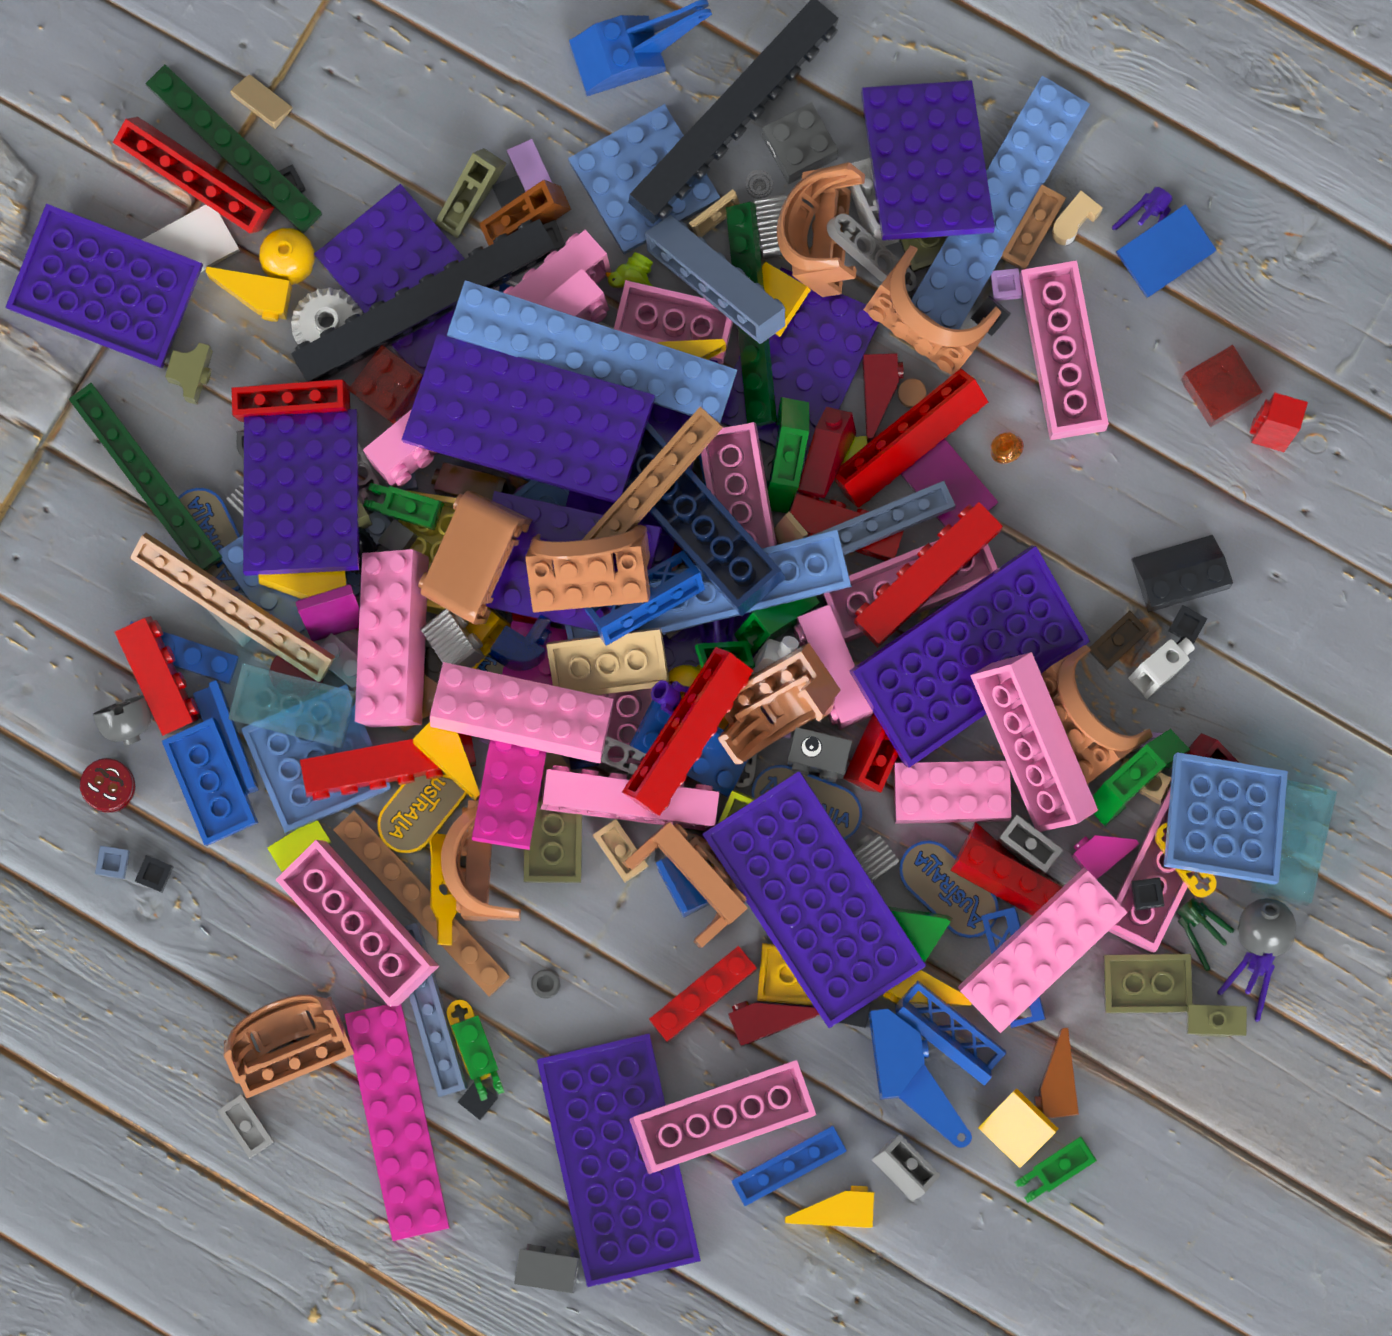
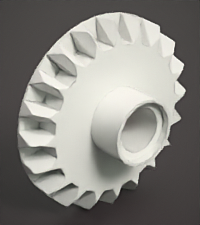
M330 287L327 289H317L312 293H307L306 297L300 300L296 309L293 310L291 320L292 334L298 345L308 340L313 342L320 338V334L324 330L331 327L337 329L344 325V321L354 314H360L361 316L363 312L357 305L358 303H355L350 295L341 289L336 290ZM332 317L334 318V323L330 327L324 328L320 326L323 318Z

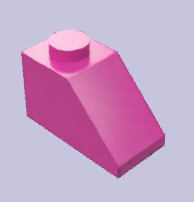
M1095 835L1089 840L1085 836L1073 846L1076 852L1071 857L1081 869L1085 868L1097 880L1140 843L1136 839Z

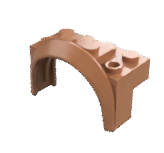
M850 162L803 172L802 180L797 183L787 196L778 218L777 241L782 255L792 265V276L821 297L842 294L843 280L856 278L855 266L847 267L844 265L846 251L832 240L827 232V223L830 219L839 214L849 215L851 191L846 187L864 184L865 174ZM802 199L810 202L813 205V208L807 205L805 202H803ZM815 214V220L812 223L813 243L809 251L807 236L811 220Z
M910 245L863 310L873 320L880 322L891 330L896 337L903 339L914 347L919 354L926 356L937 364L942 371L953 375L973 353L997 320L1001 311L995 307L977 326L969 329H950L939 325L916 308L907 293L905 273L918 248Z
M637 525L632 530L622 534L580 541L540 540L541 534L532 537L525 559L533 612L649 601L650 587L647 565L650 559L646 526ZM612 553L616 554L618 571L616 572L614 570Z
M810 643L751 675L746 687L740 691L734 700L732 709L725 714L724 717L730 725L721 733L718 740L735 764L744 763L770 744L794 731L796 727L799 728L815 718L817 721H820L832 712L835 697L841 689ZM761 706L765 709V711L770 716L774 724H771L768 721L765 714L761 710Z
M1084 645L1050 666L1041 675L1087 784H1089L1117 762L1137 750L1151 739L1153 735L1150 729L1133 736L1119 734L1101 723L1088 709L1079 693L1075 679V668L1078 661L1091 651L1088 646Z
M468 800V807H462V815L449 829L441 853L443 877L449 891L456 899V911L461 913L462 918L467 921L488 922V919L520 921L521 909L489 905L492 844L472 841L479 801ZM461 852L462 856H467L466 868H460Z
M668 822L622 863L627 869L633 870L655 849L660 848L717 912L712 922L693 941L699 948H703L725 926L734 922L748 909L744 904L747 899L735 887L734 882L706 839L687 833L678 823L673 825L671 822Z
M296 995L272 1002L246 1016L232 1029L227 1040H224V1058L235 1083H240L246 1099L354 1054L350 1039L331 996L321 998L314 995ZM307 1011L310 1012V1015H311V1017H312V1019H313V1022H314V1024H315V1026H316L315 1029H314V1027H313V1024H312V1022H311V1020H310V1018H309V1015H308ZM251 1032L254 1036V1039L258 1045L260 1052L256 1051V1048L250 1037ZM310 1035L309 1037L303 1040H300L291 1045L278 1049L274 1052L267 1053L273 1050L274 1048L281 1046L287 1042Z

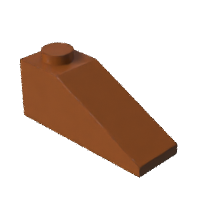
M542 180L480 222L479 225L490 246L494 244L493 240L504 233L510 235L518 231V226L528 220H533L534 222L540 219L542 224H546L571 210V207L560 185Z
M1068 1028L1060 1029L1038 1090L1039 1096H1034L1035 1106L1048 1119L1079 1115Z

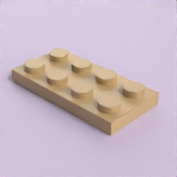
M661 627L632 631L607 646L601 640L600 635L554 641L546 644L553 686L602 695L653 688L661 680L670 683Z

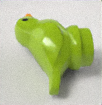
M634 252L632 257L628 258L627 263L619 265L616 271L606 272L608 284L613 288L624 287L626 280L653 286L647 276L652 271L653 262L644 255Z

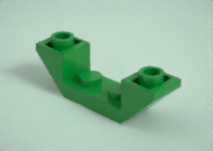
M781 397L776 425H779L770 479L766 481L771 511L788 513L799 487L809 435V402Z
M1171 728L1147 743L1108 778L1093 795L1098 811L1093 814L1106 827L1126 809L1125 804L1166 767L1170 769L1173 766L1174 754L1177 752L1186 754L1190 749Z

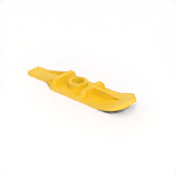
M435 834L429 841L431 851L430 907L436 917L437 944L451 946L452 920L457 913L456 899L445 883L441 867V853L446 835ZM440 885L446 886V888H447V894H446V895H444V894H442V893L440 892V890H439V886H440Z

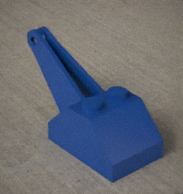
M696 1L682 9L652 20L647 15H620L595 23L569 40L586 96L666 72L661 52L712 15L711 9H705L709 6L708 1Z
M889 1009L870 1011L868 1016L880 1100L899 1098L958 1148L968 1146L972 1140L971 1132L924 1064V1059L929 1057L927 1040H922L921 1034ZM959 1133L965 1135V1140L963 1142L959 1141L957 1138Z

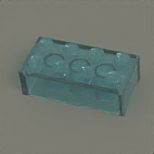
M242 664L228 719L343 748L356 700V692Z
M1287 779L1279 883L1273 885L1253 881L1252 893L1304 906L1312 903L1337 791Z

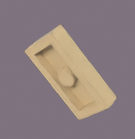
M617 819L593 834V837L624 883L648 868L645 860L633 870L627 869L622 863L637 848Z

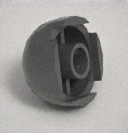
M144 695L126 699V702L117 705L115 703L94 712L93 717L99 732L106 739L113 742L123 741L124 745L140 741L139 735L148 729L152 718L151 710Z
M1270 898L1258 899L1249 904L1242 912L1238 924V938L1248 951L1256 955L1263 956V953H1273L1272 956H1279L1287 952L1293 945L1296 932L1294 915L1284 903Z

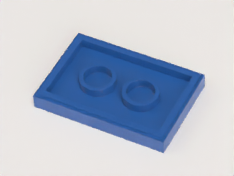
M1185 204L1117 250L1116 254L1145 297L1148 298L1217 250Z

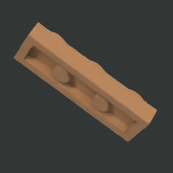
M1041 185L1003 251L1001 259L1021 270L1027 269L1063 206L1066 197Z

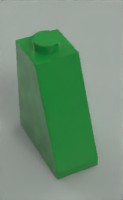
M816 596L755 610L736 631L734 636L738 641H748L753 656L758 653L767 640L777 639L797 624V617L812 612L820 602Z
M888 906L925 962L953 918L943 914Z

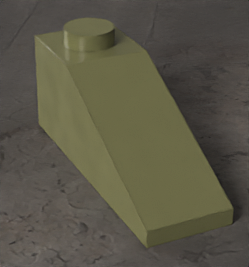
M485 148L474 152L438 215L435 224L454 237L459 238L492 190V185L496 184L507 163Z

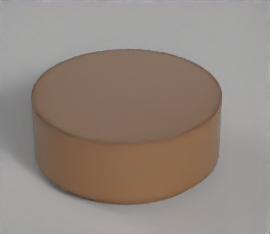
M917 379L905 380L901 383L898 390V399L907 408H912L926 397V388Z

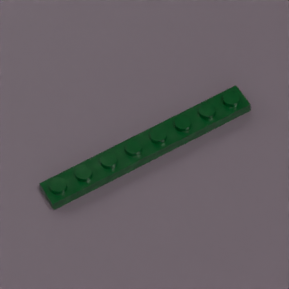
M164 64L145 83L161 101L300 232L304 234L323 215L309 199L168 66Z
M746 202L726 207L731 264L735 268H740L751 281L760 284L764 288L756 204ZM737 326L747 424L756 423L758 427L776 423L777 414L769 338L759 344Z
M89 383L69 398V401L188 560L204 571H207L223 558L96 387Z

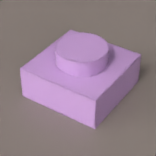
M1018 268L992 272L990 278L994 300L1002 301L1022 298Z

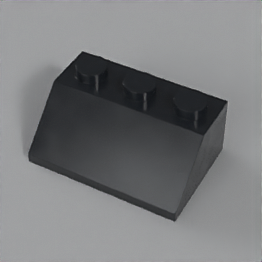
M1213 535L1131 558L1148 613L1228 590L1233 585L1226 558Z

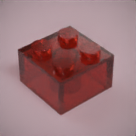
M382 345L347 390L393 425L412 409L423 374Z
M1233 345L1185 372L1181 379V382L1210 428L1255 402L1263 393Z

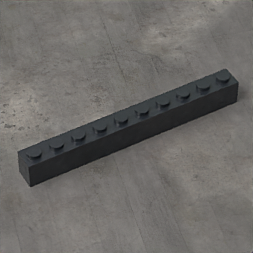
M810 0L630 193L628 203L652 224L659 218L664 220L673 210L671 205L676 199L683 200L692 189L690 184L696 178L700 181L710 170L708 165L714 159L718 161L725 155L729 149L727 147L732 139L737 141L747 130L745 125L751 119L756 121L765 110L763 106L768 100L775 101L783 91L781 86L787 80L792 82L802 70L800 66L806 60L811 62L820 51L818 47L823 41L827 43L831 41L838 32L836 26L839 18L818 0Z
M540 219L534 222L533 220H528L518 226V231L510 235L504 233L493 240L494 244L486 248L481 246L472 250L468 254V258L460 262L454 260L444 266V271L436 275L431 273L419 280L420 284L411 289L404 287L394 294L395 297L387 302L384 300L378 301L371 305L370 311L363 315L354 314L344 321L345 324L339 328H328L315 341L310 342L308 340L295 347L296 351L292 352L291 355L306 382L325 381L454 311L465 280L494 289L544 262V259L551 252L556 251V247Z

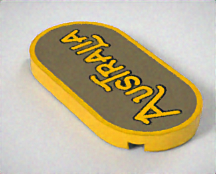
M444 772L440 778L426 779L425 775L415 777V782L402 784L379 814L377 825L382 841L391 850L398 853H414L422 850L429 844L430 839L438 833L468 794Z

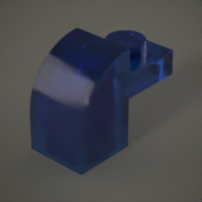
M541 614L526 637L505 626L490 648V658L516 671H525L536 667L545 658V648L543 647L552 635V631H550L551 620Z

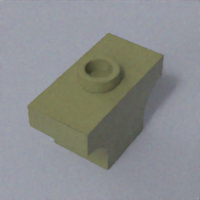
M198 343L197 347L191 352L182 353L175 350L172 352L165 377L169 383L183 388V397L186 402L197 405L203 384L207 385L210 380L211 368L208 367L213 351L209 345Z
M1187 1005V1034L1217 1037L1246 1036L1247 1006Z

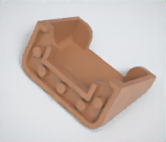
M466 491L464 495L460 493L457 496L453 505L454 515L428 573L425 572L422 575L418 587L421 588L422 596L475 625L486 624L491 614V610L487 609L486 603H492L494 598L491 596L513 547L517 546L520 541L515 537L518 538L522 531L527 533L533 519L473 491Z

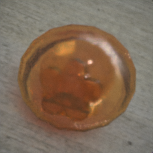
M1012 433L998 435L991 444V457L1000 464H1007L1017 460L1024 449L1023 440Z

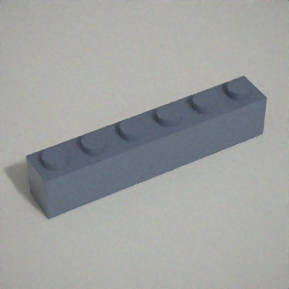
M669 215L645 232L647 251L759 344L785 327V307L781 301L773 299L760 284L751 281L740 268H735L729 263L722 253L713 250L702 237H697L691 232L684 222H679L672 215Z

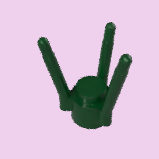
M1193 897L1177 911L1181 916L1178 922L1184 928L1204 969L1209 971L1210 966L1189 924L1196 927L1202 923L1223 946L1227 945V941L1207 921L1206 917L1211 918L1229 933H1233L1234 929L1208 909L1202 901L1199 903Z

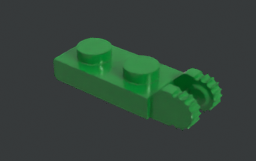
M370 483L368 488L370 491L386 497L383 504L365 499L363 502L365 508L380 512L388 517L435 530L444 506L443 502L392 486L388 488Z
M477 1015L451 1025L470 1078L474 1080L481 1101L488 1099L486 1088L480 1078L484 1075L491 1073L495 1091L498 1094L505 1092L497 1072L499 1070L479 1016Z
M1080 1136L1032 1167V1171L1014 1183L1018 1188L1027 1184L1035 1176H1038L1043 1185L1027 1193L1024 1198L1029 1203L1044 1192H1050L1097 1160Z

